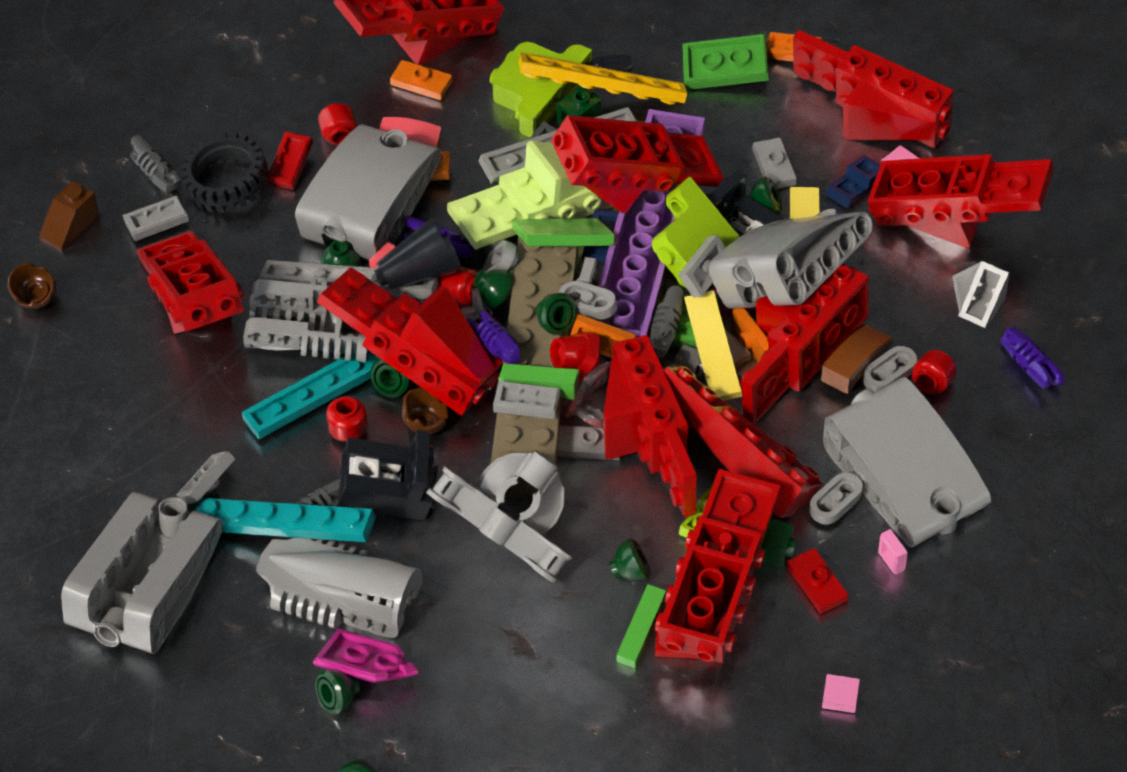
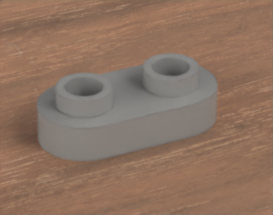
M505 240L501 241L489 252L484 262L483 271L488 272L495 269L508 271L509 268L513 269L519 258L516 244Z
M571 281L564 284L559 290V293H565L574 300L577 314L603 320L611 317L617 310L615 295L608 289L581 281Z
M896 346L866 366L863 377L865 387L876 392L902 377H909L917 362L915 352L905 346Z
M848 472L840 473L832 478L812 497L810 502L811 517L820 524L836 522L860 500L863 488L861 479L855 474ZM848 491L850 492V494H844L842 492Z

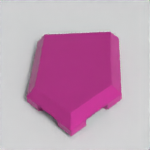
M342 629L336 630L313 661L316 667L336 669L346 673L348 676L372 683L418 675V669L412 662L406 661L404 652L398 645Z

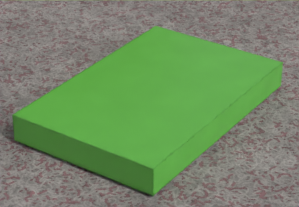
M765 34L682 43L684 85L686 90L769 81Z
M598 218L513 219L512 229L527 246L614 245V234Z

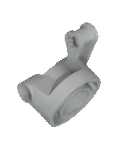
M535 450L533 453L512 452L497 458L483 471L477 487L473 486L449 467L444 466L442 469L443 475L433 489L429 488L426 492L437 502L455 511L478 527L492 541L506 547L519 556L536 572L553 583L557 582L556 576L565 563L574 558L564 548L544 536L557 523L565 506V487L557 471L558 466ZM519 477L539 489L537 493L533 494V502L530 508L519 514L520 518L512 515L501 505V503L505 502L504 495L506 490L510 486L517 484ZM451 481V482H452L451 485H450L449 488L446 490V492L443 493L444 489L446 488V486H447V485L449 484V482ZM555 556H557L556 561L550 568H548V565L550 564L552 559Z

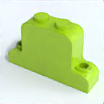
M532 42L520 43L513 51L507 54L505 61L500 67L495 68L491 73L490 83L493 88V100L497 104L515 111V119L519 120V131L523 135L531 137L543 121L548 123L557 112V102L573 92L579 85L573 82L560 84L552 81L551 78L542 76L538 79L525 76L519 69L520 52L587 64L592 61V49L583 45H572L564 53L558 54Z
M690 176L666 196V204L673 213L674 220L652 240V248L659 260L667 266L676 277L678 283L687 291L688 289L678 274L707 237L718 235L725 247L740 237Z

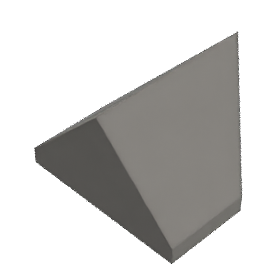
M981 261L953 275L952 279L959 310L958 316L987 328L1005 301L1010 272Z

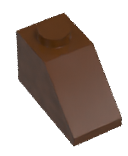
M71 181L53 198L39 236L40 240L63 252L100 215L95 192Z

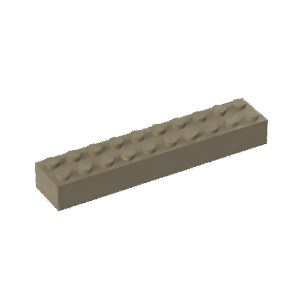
M518 236L517 251L519 252V258L514 269L507 326L508 333L518 342L520 362L515 364L554 367L550 358V345L555 338L569 336L571 328L561 335H552L546 332L538 323L536 306L545 296L559 293L560 288L564 284L576 281L578 246H527ZM560 397L555 419L497 413L491 463L497 458L512 452L533 453L535 450L557 465L559 430L564 398ZM519 477V482L510 486L504 497L533 499V494L537 493L539 489Z

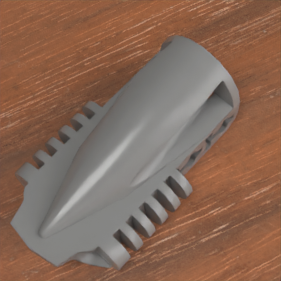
M311 278L310 284L274 280H256L252 283L250 315L245 323L243 335L244 348L275 351L301 349V356H307L308 350H312V357H318L319 351L323 352V358L328 359L331 352L334 353V359L340 360L341 354H345V360L351 361L352 355H356L357 362H367V356L373 354L362 346L366 338L364 335L317 303L320 294L328 287V280H322L321 285H318V280ZM258 307H262L261 315H258ZM268 308L274 309L273 315H268ZM280 310L286 311V314L280 315Z
M272 539L261 553L256 573L267 581L270 586L271 609L279 612L285 610L286 614L289 615L296 613V616L301 619L307 616V620L311 622H316L318 619V624L324 626L328 624L333 629H337L342 623L388 638L398 636L404 624L407 599L416 598L423 584L422 572L419 568L408 567L387 559L371 557L369 550L362 549L360 551L359 547L351 546L349 548V544L343 542L339 544L336 540L328 541L325 539ZM370 596H374L373 601L368 600ZM382 599H387L385 606L380 604Z

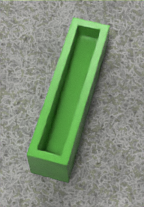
M504 363L499 381L560 388L561 398L574 400L579 387V370Z
M647 584L616 655V662L636 668L655 629L657 617L666 606V590Z

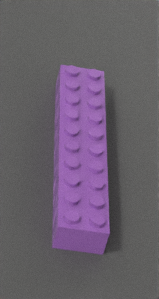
M652 109L648 111L645 122L663 124L667 133L702 135L705 137V118ZM673 184L667 192L643 190L627 213L619 211L613 232L614 245L609 246L598 287L608 289L614 293L617 310L607 319L594 320L636 334L635 338L649 335V328L655 308L661 303L669 274L667 266L659 260L654 252L652 240L674 220L673 213L667 207L666 196L679 184Z

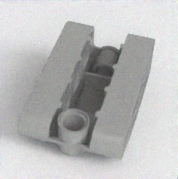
M360 124L332 152L300 199L296 208L295 218L302 238L323 245H329L333 239L340 242L346 240L352 243L354 250L360 257L368 260L387 242L394 245L405 226L406 216H411L440 163L441 150L408 139L405 132L395 129L386 132Z
M827 209L813 217L783 219L765 224L739 237L717 254L709 264L710 277L723 304L729 309L753 308L756 306V301L765 296H768L771 303L775 306L800 305L871 235L873 229L872 219L866 212L838 214L836 209Z
M902 377L876 392L872 389L863 390L853 399L851 405L825 418L823 444L828 455L844 473L855 474L861 479L864 497L907 546L914 547L937 533H952L957 527L958 520L969 517L991 504L990 493L968 455L939 414L908 378Z
M133 491L66 579L61 593L64 624L93 633L100 643L108 647H116L119 643L151 654L157 653L180 618L211 559L222 532V519L198 511L187 512V503L177 497L166 498L162 501L161 499Z

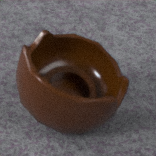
M26 262L13 269L8 276L7 288L12 298L20 306L28 309H39L52 301L56 294V281L46 267H39L31 262Z
M418 387L409 390L404 396L401 412L402 419L413 432L416 433L417 430L429 431V435L442 430L448 422L447 405L423 388Z

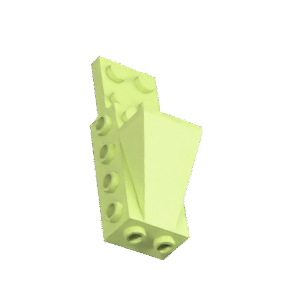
M529 141L526 147L524 168L499 176V185L447 203V212L476 250L498 240L516 235L512 229L513 219L583 218L594 214L596 209L605 210L613 206L586 187L571 185L552 143Z

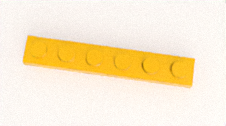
M520 52L518 61L520 72L529 78L538 79L542 76L551 78L552 81L560 84H566L567 82L578 83L579 86L586 89L600 87L613 94L631 93L639 99L658 98L660 101L671 105L676 104V102L685 104L687 91L684 83Z

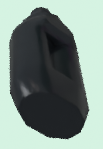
M625 54L596 57L586 64L622 72L632 71L631 58Z

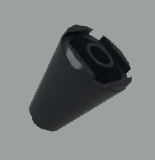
M437 218L429 219L377 262L378 269L374 270V273L382 287L387 285L389 289H394L456 274L461 271L459 268L461 266L449 237L439 233V230L443 229Z

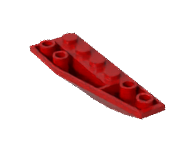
M685 366L666 367L664 373L680 405L697 432L725 467L733 473L780 485V494L773 511L779 518L793 516L825 486L819 480V473L810 466L802 465L796 459L798 456L791 448L786 445L781 446L721 399L712 389L699 382L690 369Z

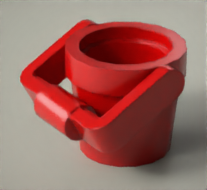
M578 332L574 335L555 338L550 345V358L555 368L578 369L580 385L590 371H593L598 365L600 357L599 336L592 332Z

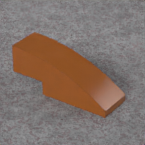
M868 325L858 329L824 363L821 381L848 394L858 380L863 381L866 366L883 355L892 343L893 338Z

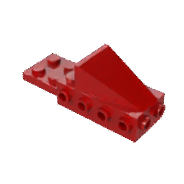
M334 0L333 2L360 37L392 35L413 62L421 66L470 36L495 34L505 8L499 0Z
M798 30L793 37L794 73L802 79L821 85L828 91L836 92V103L843 107V138L847 140H917L935 148L941 139L945 140L949 135L952 122L953 89L856 45H853L847 52L801 30Z
M567 115L551 138V142L571 185L586 187L621 213L628 212L643 190L667 192L673 184H681L689 176L698 186L718 187L722 179H724L702 135L667 133L664 125L660 123Z
M992 154L885 160L881 162L867 201L869 212L874 216L878 227L907 225L962 247H971L978 222L988 221L991 213L1042 210L1054 171V165L1051 159L994 162Z
M192 231L136 249L139 260L150 274L147 275L151 290L156 292L159 302L164 304L174 334L183 331L187 332L244 312L241 301L245 300V296L240 283L235 282L233 274L226 269L224 262L219 260L216 252L211 250L204 239L199 240Z
M842 263L800 305L775 306L771 303L768 296L759 298L756 301L757 325L767 336L768 351L764 352L759 363L752 370H748L742 377L744 417L753 424H756L789 387L800 392L820 371L834 351L869 317V276L859 272L854 267H849Z
M350 267L328 286L317 300V303L366 337L362 344L363 347L461 416L473 404L478 405L485 396L487 389L491 391L499 381L500 375L498 371L503 361L483 348L448 288L444 285H441L420 304L406 293H403L396 299L388 291L382 289L362 273Z
M644 335L612 343V359L603 413L605 459L609 460L638 452L641 462H647L651 474L660 472L663 482H669L672 503L675 507L679 506L683 517L695 515L697 474L687 454L688 424L649 337Z
M718 469L702 516L698 517L694 530L690 529L685 543L687 550L685 556H680L675 570L677 578L674 585L670 584L665 597V603H667L664 613L660 612L657 617L655 631L659 632V645L674 653L685 652L696 655L697 658L706 662L717 661L723 663L726 652L732 653L737 634L733 633L736 623H743L746 608L750 603L755 588L756 577H753L756 568H762L766 550L761 549L780 494V485Z

